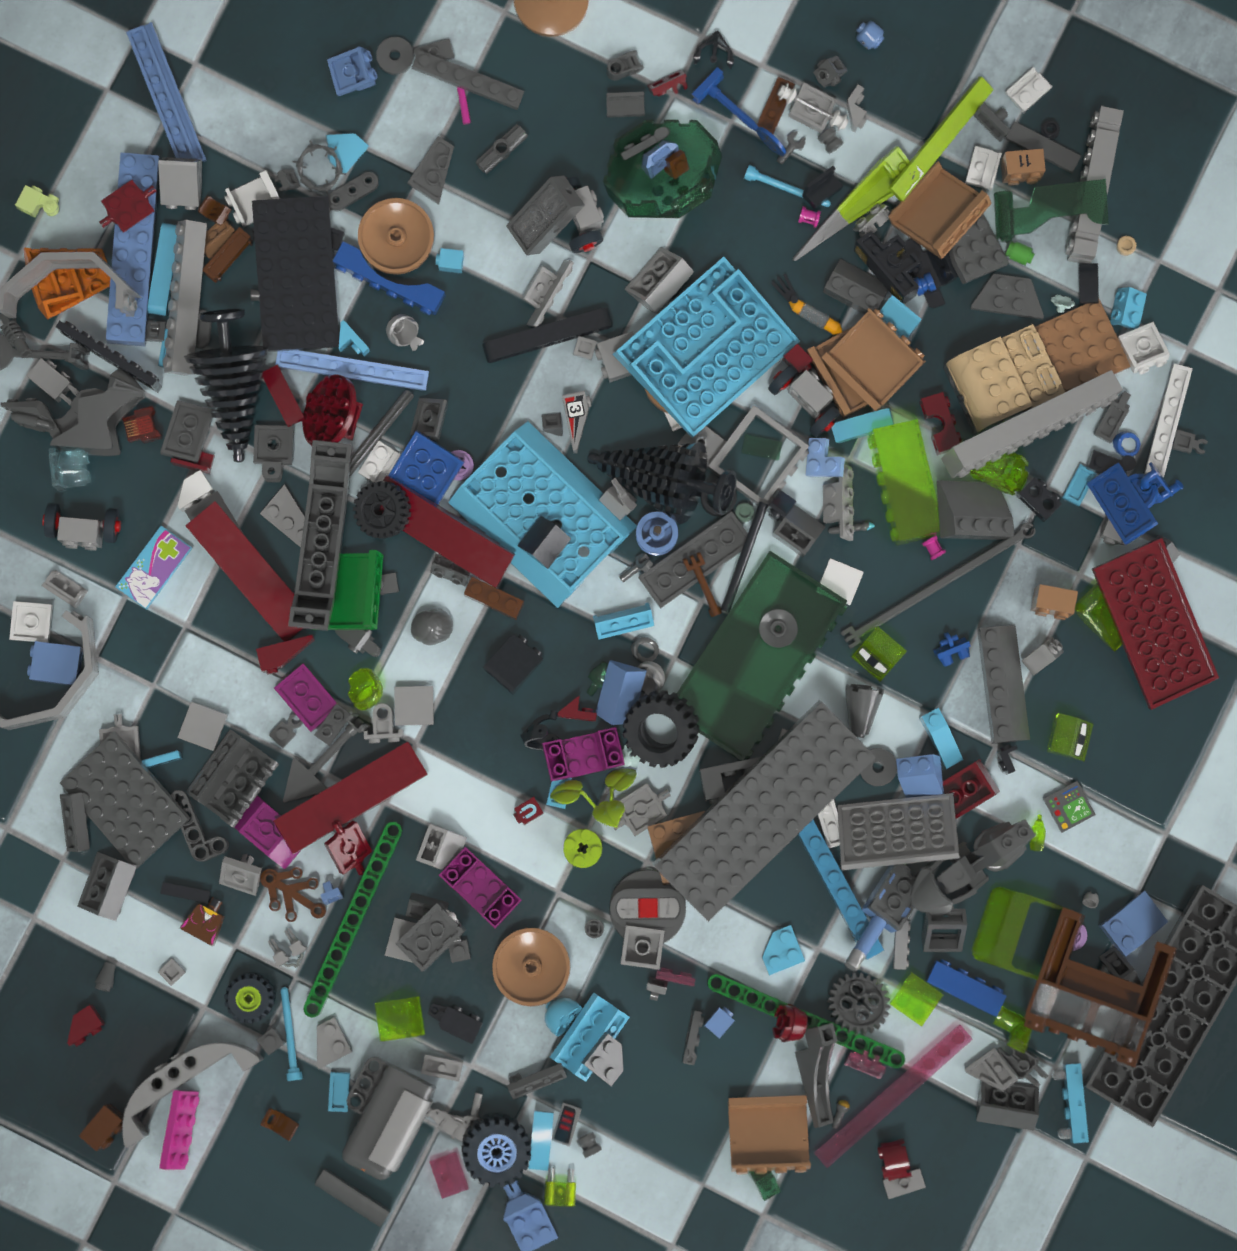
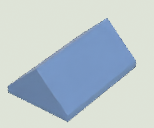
M610 660L595 713L611 725H622L626 719L627 712L639 700L647 670Z

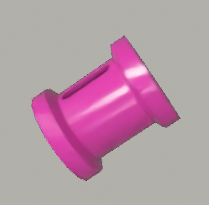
M803 206L798 223L805 222L812 224L816 228L821 211L814 212L807 210Z
M937 536L922 543L923 547H926L931 555V561L946 553V550L942 549L937 541Z

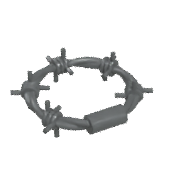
M309 140L311 145L307 146L298 161L292 162L296 163L302 184L311 191H326L327 195H329L328 191L336 184L340 175H346V173H342L341 163L335 153L337 146L333 149L332 147L313 145L312 141ZM322 148L327 151L324 155L325 157L329 154L335 158L337 168L332 167V169H336V176L331 183H328L326 179V184L316 187L311 180L303 176L302 168L307 167L303 166L302 161L307 153L310 152L311 156H313L312 152L315 149Z

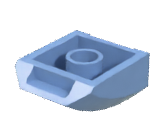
M661 140L659 144L646 154H643L641 167L650 179L667 166L665 159L679 150L678 145L672 141Z

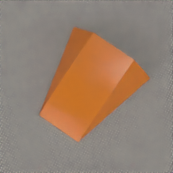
M24 248L25 266L41 252H94L106 261L102 248ZM100 268L56 269L35 285L32 291L39 310L48 320L109 288L111 278Z

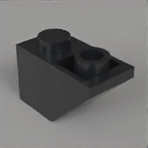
M781 490L768 506V516L776 522L778 520L782 522L797 501Z

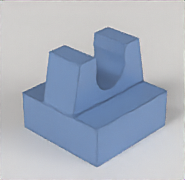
M330 881L323 883L325 893L320 894L325 905L344 898L341 890L338 887L334 889Z

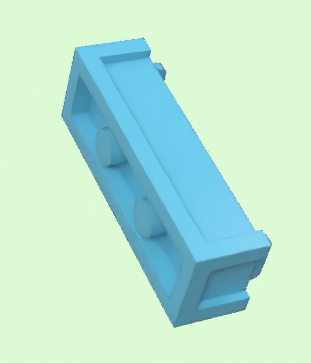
M649 602L643 606L598 617L597 615L593 616L598 639L654 626Z

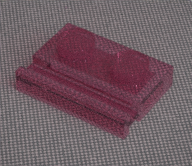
M661 968V971H656L655 978L694 987L695 979L691 978L692 974L680 972V975L672 974L673 970Z
M457 1152L429 1161L442 1199L469 1189Z

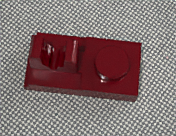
M678 70L647 85L653 96L664 95L670 88L677 94V84H682L685 90L688 88L685 81L687 76L682 70Z

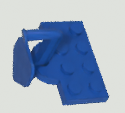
M1118 462L1087 483L1125 545L1158 525L1149 508L1155 503H1161L1170 496L1172 497L1176 492L1184 488L1179 480H1175V483L1169 487L1152 462L1149 463L1152 470L1147 474H1133L1129 477ZM1163 485L1165 490L1160 493L1158 488Z

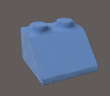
M931 754L896 759L898 779L906 798L944 794L939 755Z

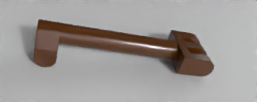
M698 552L696 555L699 561H696L693 555L689 556L692 564H689L686 558L682 560L687 572L690 570L694 571L710 607V610H708L711 617L721 614L722 611L717 606L700 566L704 565L705 562L701 553Z

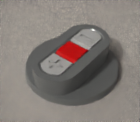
M640 870L624 877L613 890L609 903L610 919L615 930L622 938L625 936L626 925L665 931L664 944L671 940L681 929L686 916V901L671 884L663 885L659 871Z

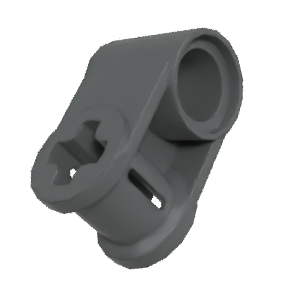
M630 51L623 56L612 59L607 67L608 78L617 81L642 71L644 67L636 56L638 54L637 51ZM618 67L620 72L614 73L611 71V68Z

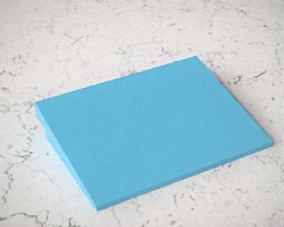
M722 257L612 355L693 438L798 344L800 340L739 269L736 271L728 260Z

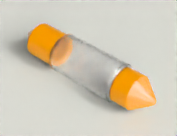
M799 299L797 303L789 301L792 311L803 319L833 335L842 333L841 324L830 318L829 315Z

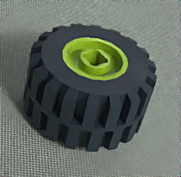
M256 973L243 974L230 983L226 989L224 999L226 1001L225 1007L228 1008V1013L233 1016L232 1018L238 1019L242 1023H253L262 1020L271 1012L275 1003L274 988L267 979L263 978L264 976L256 975Z

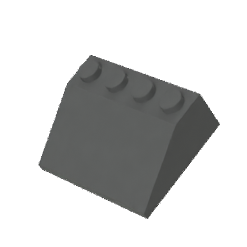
M937 481L940 538L1002 540L1014 537L1013 517L998 483Z

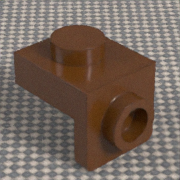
M681 149L665 159L667 166L664 167V171L673 179L690 170L685 153Z
M206 196L198 208L199 213L211 222L222 225L227 220L228 214L231 211L226 205L218 203L210 196Z

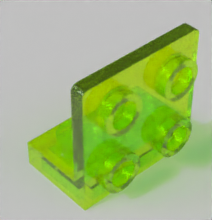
M419 996L375 1003L381 1042L425 1035Z

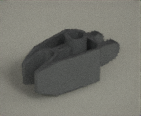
M335 630L336 634L349 644L348 648L354 653L360 652L363 654L366 651L373 657H379L381 650L373 642L372 631Z
M1005 1040L1004 1042L1013 1050V1054L1009 1055L999 1047L998 1051L1003 1061L1018 1079L1026 1078L1038 1088L1040 1083L1030 1075V1072L1034 1069L1042 1078L1046 1079L1048 1077V1074L1038 1066V1057L1017 1043Z

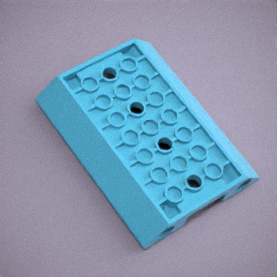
M528 421L515 430L459 487L448 502L470 524L484 531L487 536L499 542L504 548L515 553L511 564L557 608L637 528V525L627 516L619 520L599 501L603 493ZM500 467L507 470L506 476L502 478L496 475V470ZM526 494H532L534 501L531 504H526L523 501V497ZM540 516L551 522L554 520L560 521L562 523L561 530L571 538L549 569L518 547V544ZM581 547H587L590 552L588 556L581 557L578 554V550Z

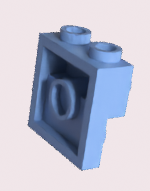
M357 47L327 59L336 95L342 96L355 90L361 91L376 85L375 79H377V74L370 65L372 55L365 48Z

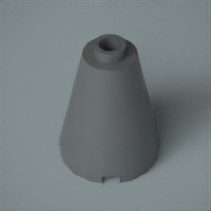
M846 684L849 730L856 737L864 738L865 734H869L883 697L884 689L877 687V690H872V686Z

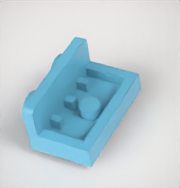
M1131 287L1118 288L1111 313V325H1121L1131 330L1139 328L1147 294Z

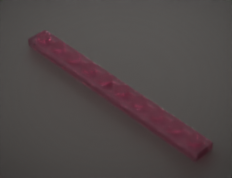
M959 1024L816 1150L814 1154L828 1168L973 1040L972 1037Z

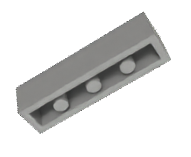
M909 921L905 922L901 930L895 932L893 969L906 970V967L909 966V960H907V955H909L907 944L910 943L908 931L911 928Z

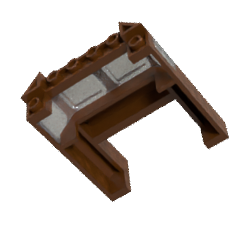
M1063 907L1024 1017L1026 1019L1024 1026L1041 1033L1045 1032L1046 1026L1049 1027L1048 1031L1059 1035L1061 1031L1068 1034L1066 1038L1077 1042L1078 1039L1085 1040V1045L1097 1048V1045L1104 1047V1052L1115 1055L1117 1052L1119 1054L1117 1061L1136 1067L1177 948L1157 941L1154 948L1156 950L1143 986L1070 960L1085 915Z

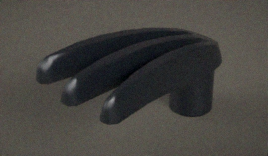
M786 274L783 276L790 291L786 288L780 277H777V280L786 293L773 281L771 282L788 302H798V297Z

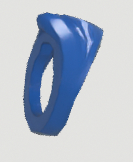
M1120 432L1115 435L1113 447L1121 456H1134L1140 450V440L1134 433ZM1124 438L1135 440L1136 447L1134 451L1128 453L1121 446Z

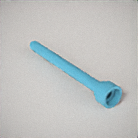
M752 165L748 166L744 179L748 181L758 180L799 197H802L804 192L800 188L759 173V170ZM826 200L821 205L829 207L831 205L830 200Z
M287 987L281 988V999L290 1068L286 1076L287 1081L303 1079L302 1071L300 1072V1069L297 1068L289 991Z

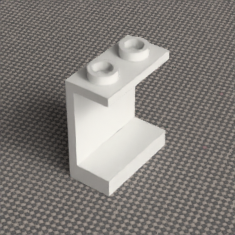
M266 170L259 173L260 178L231 192L229 188L225 189L227 193L225 199L229 207L233 206L236 211L232 214L237 224L241 222L243 227L253 223V200L280 199Z

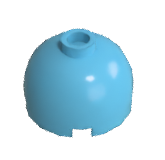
M564 997L556 1001L552 1000L546 1005L547 1011L544 1018L546 1026L553 1034L561 1036L570 1028L569 1024L573 1019L577 1018L583 1008L571 998Z

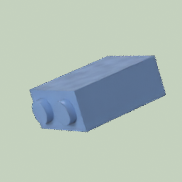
M35 641L30 649L32 664L28 665L27 675L30 676L29 679L38 682L72 686L81 672L83 648Z

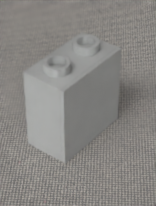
M633 331L597 343L595 354L598 361H602L604 367H601L603 377L608 378L609 383L631 376V373L612 354L634 335Z

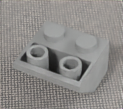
M429 824L416 860L444 870L463 850L467 838Z

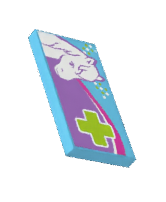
M160 526L115 587L147 610L193 548L163 526Z

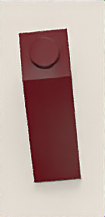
M309 635L256 649L261 671L263 673L266 672L267 675L278 673V669L283 668L315 640L314 636Z

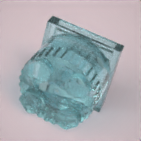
M49 448L51 480L54 488L59 492H64L66 488L87 486V483H91V473L87 471L86 464H89L88 453H85V450L82 448L66 450Z

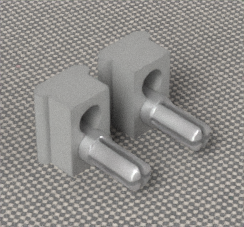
M288 928L284 932L291 942L289 948L292 951V956L300 955L296 964H286L290 961L291 957L287 956L284 950L281 951L273 938L271 941L268 940V944L275 954L272 957L276 962V967L284 965L297 968L300 966L299 962L303 959V952L307 950V947L303 945L301 940L298 941L291 929Z

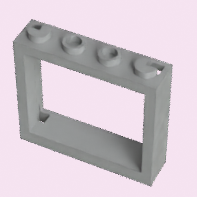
M753 406L710 463L708 469L720 477L724 470L719 465L756 416L800 448L763 499L737 480V491L756 505L759 504V501L770 505L775 498L773 497L774 493L777 490L780 492L786 485L784 481L788 475L792 477L798 469L795 466L799 460L803 462L809 454L807 451L809 445L756 406Z

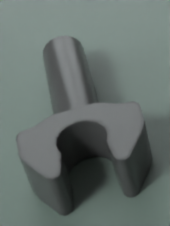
M797 131L788 135L787 153L784 156H779L777 159L780 164H783L794 150L798 149L801 151L804 148L805 137L799 143L794 142V138L798 134Z
M646 553L638 555L635 558L636 564L619 576L623 583L638 571L646 573L650 570L653 563L649 560L650 557Z

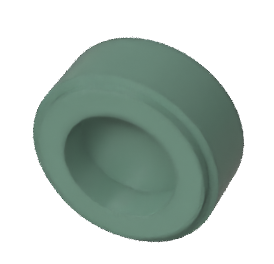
M741 503L736 507L735 516L740 522H749L754 516V508L749 503Z

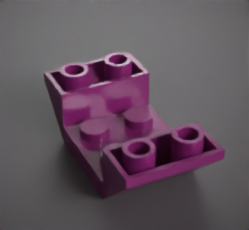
M616 727L565 740L560 739L542 743L550 781L569 779L625 765Z
M257 795L249 808L244 811L243 816L238 820L239 822L234 828L269 858L286 869L301 850L292 854L273 822L281 817V815Z
M466 847L439 874L449 886L461 895L494 928L522 901Z

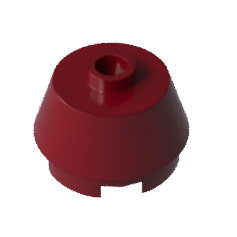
M792 1004L780 1005L774 1017H777L776 1028L772 1027L774 1038L780 1039L782 1042L802 1039L807 1029L806 1013Z

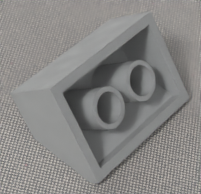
M661 247L628 284L625 290L648 310L658 314L694 271L683 258Z

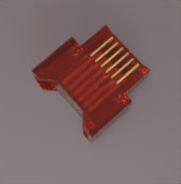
M153 406L134 410L135 415L122 418L129 443L138 440L148 443L162 439V435L156 430L153 416L156 413Z

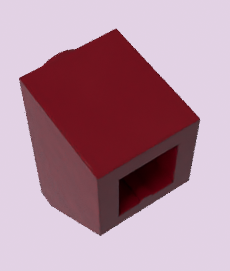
M93 1004L73 1015L67 1041L69 1046L75 1044L77 1047L86 1041L85 1037L89 1034L94 1036L103 1030L101 1026L105 1025V1022Z

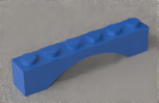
M342 242L333 259V264L336 266L335 269L344 274L348 272L352 274L354 279L360 282L363 280L370 283V287L376 290L381 288L387 291L386 294L394 299L399 297L403 299L404 304L410 307L415 305L420 308L422 313L429 316L430 314L436 315L446 296L444 291L428 283L402 285L386 280L368 265L360 249L345 242Z

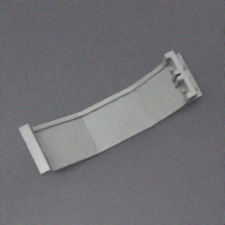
M41 252L0 288V313L8 318H16L18 300L56 269H102L116 284L115 309H120L121 313H126V317H134V311L137 310L135 298L142 297L105 260L94 252Z
M66 610L62 615L64 619L77 627L82 633L85 667L58 705L53 709L7 720L0 714L1 728L13 730L68 716L99 674L93 619L87 615L82 617L74 610L71 613Z

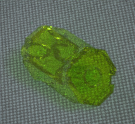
M1014 452L1009 455L1005 453L999 460L995 462L989 461L981 469L976 470L974 468L969 474L973 479L980 480L1013 496L1016 494L1015 491L1020 492L1023 489L1028 478V472L1025 471V466L1028 467V461L1024 456Z

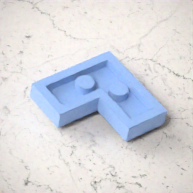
M809 438L806 476L843 477L845 458L828 457L829 439Z

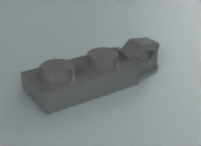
M1124 391L1119 399L1112 401L1093 435L1111 444L1129 412L1130 406L1127 402L1131 394Z
M691 1011L682 1063L695 1064L697 1055L694 1048L699 1045L700 1035H697L699 1027L702 1028L704 1021L701 1011Z

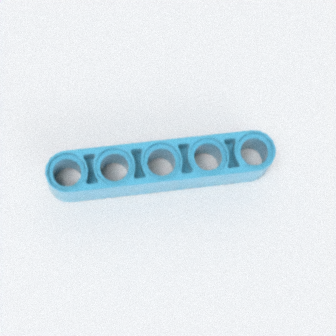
M162 223L147 306V312L150 314L167 316L169 312L168 304L171 300L170 284L173 281L172 264L175 259L173 249L177 238L175 234L177 225Z

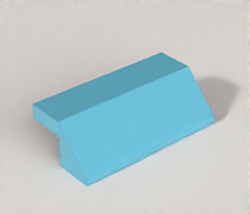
M593 992L550 1058L557 1063H561L563 1067L582 1080L587 1081L592 1071L581 1062L605 1032L615 1039L630 1017Z

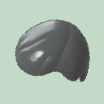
M442 609L422 611L415 616L411 623L413 638L425 645L441 643L447 640L453 631V621L450 615Z

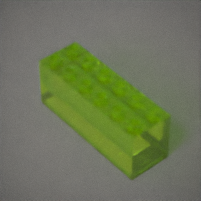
M918 419L873 429L869 438H867L869 449H873L872 463L874 468L877 467L878 469L876 479L878 486H882L881 500L883 505L886 504L887 506L885 516L887 523H891L890 537L892 542L895 541L897 546L940 536L938 501Z

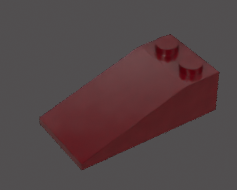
M980 759L943 781L944 794L953 793L956 819L1000 792Z

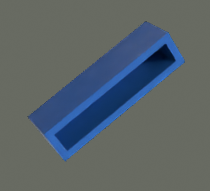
M941 959L940 962L934 961L925 982L997 1017L1007 997L1002 994L1004 990L994 985L990 988L985 985L986 981L975 977V979L968 977L969 973L963 969L958 968L956 971L950 968L951 964Z

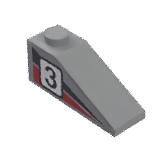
M585 391L562 395L573 454L578 452L588 416V407H591L590 396H586Z

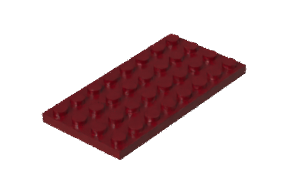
M1157 538L1092 568L1149 709L1152 710L1219 678L1163 538Z

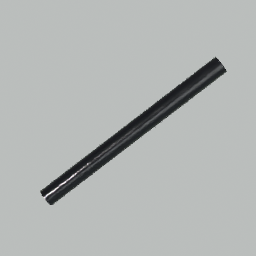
M759 501L721 610L730 613L769 504Z

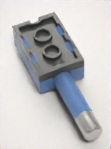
M905 864L889 865L861 910L872 919L844 962L850 970H858L884 928L890 933L901 930L913 911L914 907L910 901V894L917 875L913 876L910 873L911 869Z

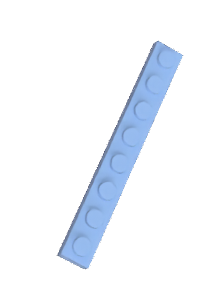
M300 350L278 351L275 364H278L279 368L329 376L338 374L348 379L426 391L429 371Z

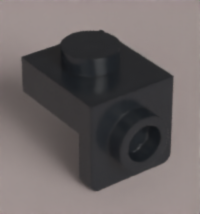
M1011 744L1000 748L1001 752L997 754L1000 760L998 766L1001 772H1005L1006 775L1016 771L1008 753L1018 749L1017 745L1014 747Z

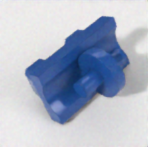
M946 632L944 633L945 639L939 641L941 647L933 650L934 655L946 667L953 663L951 655L956 652L960 660L970 657L968 647H971L965 637L959 639L957 634L950 637L949 633Z

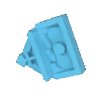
M355 133L326 135L327 146L333 149L337 146L335 153L341 163L342 173H347L369 147ZM328 154L329 162L336 167L335 158Z

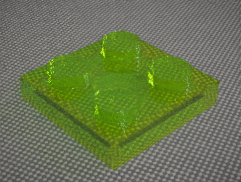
M911 972L890 1002V1005L922 1027L944 994Z

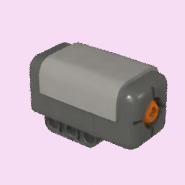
M372 1057L368 1059L346 1101L347 1106L361 1114L342 1151L343 1160L378 1180H384L393 1172H396L433 1103L431 1098L437 1087L381 1058ZM373 1060L377 1061L380 1065L379 1070L376 1072L372 1071L369 1066ZM363 1078H367L370 1081L368 1089H363L360 1085ZM353 1096L360 1097V1106L352 1105L351 1099Z

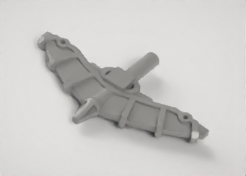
M475 1093L471 1115L464 1117L455 1116L438 1108H430L426 1117L430 1116L438 1124V1129L443 1128L452 1135L451 1139L455 1137L463 1142L462 1139L467 1134V1128L469 1126L473 1127L476 1119L482 1120L478 1117L483 1094Z

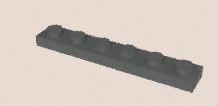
M418 50L412 65L413 70L515 110H518L524 94L523 90L421 50Z

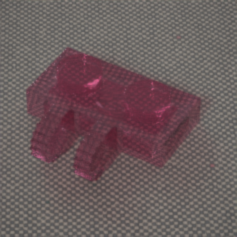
M865 1050L862 1054L850 1052L844 1065L878 1079H881L885 1074L887 1067L879 1062L880 1056L875 1055L873 1060L870 1061L867 1059L868 1052Z

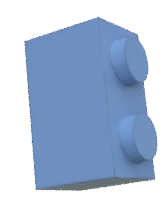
M718 1007L703 1025L720 1038L735 1021L731 1018L734 1014L726 1007L722 1009Z

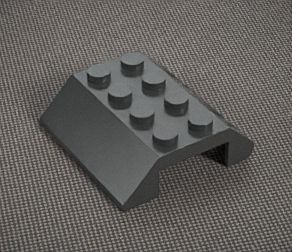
M230 729L186 793L234 828L279 763Z

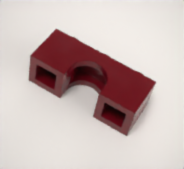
M941 392L921 398L919 403L925 420L937 418L943 425V430L933 434L931 437L936 455L947 453L952 447L962 443L961 435L959 432H956L954 427L956 425L955 417L953 414H950L948 409L950 407L948 397H944V393Z

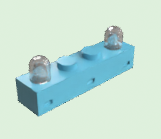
M1081 1063L1063 1064V1068L1054 1069L1051 1073L1054 1080H1064L1065 1088H1062L1063 1100H1066L1067 1105L1064 1108L1065 1119H1068L1069 1127L1060 1128L1057 1131V1136L1060 1139H1070L1071 1143L1089 1142Z

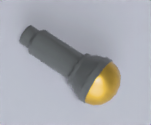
M840 1100L837 1103V1112L832 1128L838 1129L844 1114L850 1109L848 1101Z

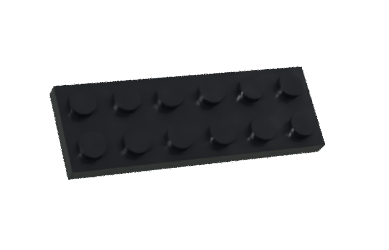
M59 320L55 326L62 335L116 368L126 371L134 379L155 392L159 393L161 390L160 380L155 374L148 370L146 373L143 372L144 370L140 368L141 366L132 360L128 363V360L124 358L125 356L117 351L112 353V350L101 341L96 343L88 333L84 331L79 333L76 326L66 321L63 323Z

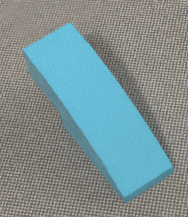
M890 408L836 422L832 427L835 442L843 443L895 427Z
M534 1111L529 1169L548 1171L554 1112Z

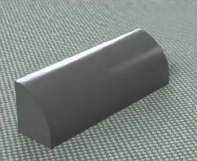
M327 1168L322 1171L315 1183V1186L381 1227L391 1211Z

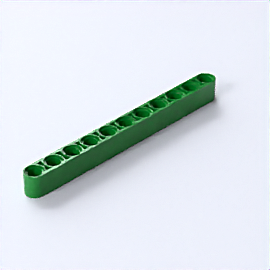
M397 822L388 823L382 832L304 1004L303 1010L308 1017L319 1016L327 1002L402 836L403 829ZM393 825L399 828L396 836H391L388 832L389 828ZM384 843H388L391 846V850L387 854H383L380 850L381 845ZM375 861H381L383 864V868L379 872L373 870L372 865ZM371 878L374 880L375 885L372 889L368 890L364 883L367 879ZM360 896H364L367 900L364 907H359L356 903L357 898ZM351 914L358 916L359 920L355 925H351L348 921ZM343 932L350 934L351 938L347 943H343L340 939ZM336 949L342 952V958L339 961L334 960L332 957V953ZM328 967L334 970V976L330 979L324 975V971ZM319 985H323L326 988L324 996H319L316 993V988ZM311 1003H315L318 1006L316 1014H311L308 1011V1006Z
M713 974L707 980V985L712 991L773 1017L780 1005L788 1004L719 974ZM714 977L721 979L722 983L719 988L711 986V980ZM731 985L739 987L738 995L732 996L729 994V987ZM751 992L757 995V1001L753 1004L747 1001V995ZM768 1000H772L775 1003V1008L772 1011L765 1009L764 1005ZM804 1011L811 1018V1023L807 1026V1029L819 1026L821 1023H832ZM833 1023L836 1036L842 1030L847 1034L846 1039L842 1042L838 1041L837 1044L893 1068H900L905 1063V1056L902 1052L861 1034L855 1035L854 1031L847 1033V1028L841 1030V1026ZM858 1038L864 1040L865 1044L862 1049L855 1047L854 1043ZM875 1046L882 1048L883 1052L879 1057L873 1055L872 1051ZM895 1053L899 1054L901 1058L898 1064H892L890 1060L891 1056Z

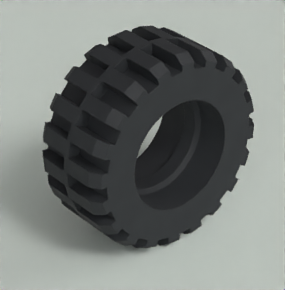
M662 690L660 693L652 691L649 695H643L627 712L626 719L623 722V727L625 728L623 738H627L625 744L627 748L631 747L633 750L631 754L634 757L636 755L641 758L639 761L643 764L647 761L649 766L656 767L659 764L660 768H666L668 764L670 766L676 765L679 761L685 759L698 740L697 734L700 732V726L697 725L699 721L698 715L693 714L694 707L692 705L688 706L686 704L688 700L684 697L682 699L678 698V694L675 692L669 695L668 691ZM651 714H661L670 718L677 728L678 736L675 742L662 744L653 740L646 731V718Z

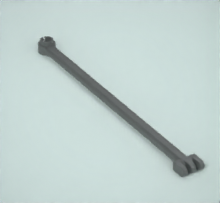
M1031 523L1023 524L1020 530L1014 533V537L1002 540L854 630L850 626L840 634L842 636H845L847 633L850 634L844 640L846 643L852 639L854 640L848 646L852 649L861 643L860 637L1024 538L1030 539L1036 532L1035 528L1030 530L1029 535H1026L1024 529H1030L1033 525Z

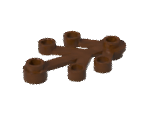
M294 867L290 871L280 873L274 869H267L262 872L260 881L264 887L268 888L270 896L269 908L272 911H278L281 908V903L277 899L276 888L283 892L286 907L285 918L288 922H294L297 919L292 898L311 910L313 917L322 918L326 915L327 909L324 904L313 903L297 892L304 889L314 890L318 888L319 881L316 878L286 885L280 880L292 877L295 879L301 878L303 875L301 868ZM296 869L300 871V875L298 877H295L293 875V872ZM268 875L273 876L272 882L266 880ZM311 880L316 881V886L313 888L309 885ZM273 902H277L279 904V907L277 909L272 908ZM316 907H320L322 909V912L320 914L315 913ZM290 912L294 913L295 918L293 920L288 919V914Z

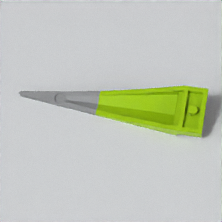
M895 146L888 154L879 159L792 260L797 261L833 234L870 211L873 206L879 205L894 196L888 188L910 162L898 146Z

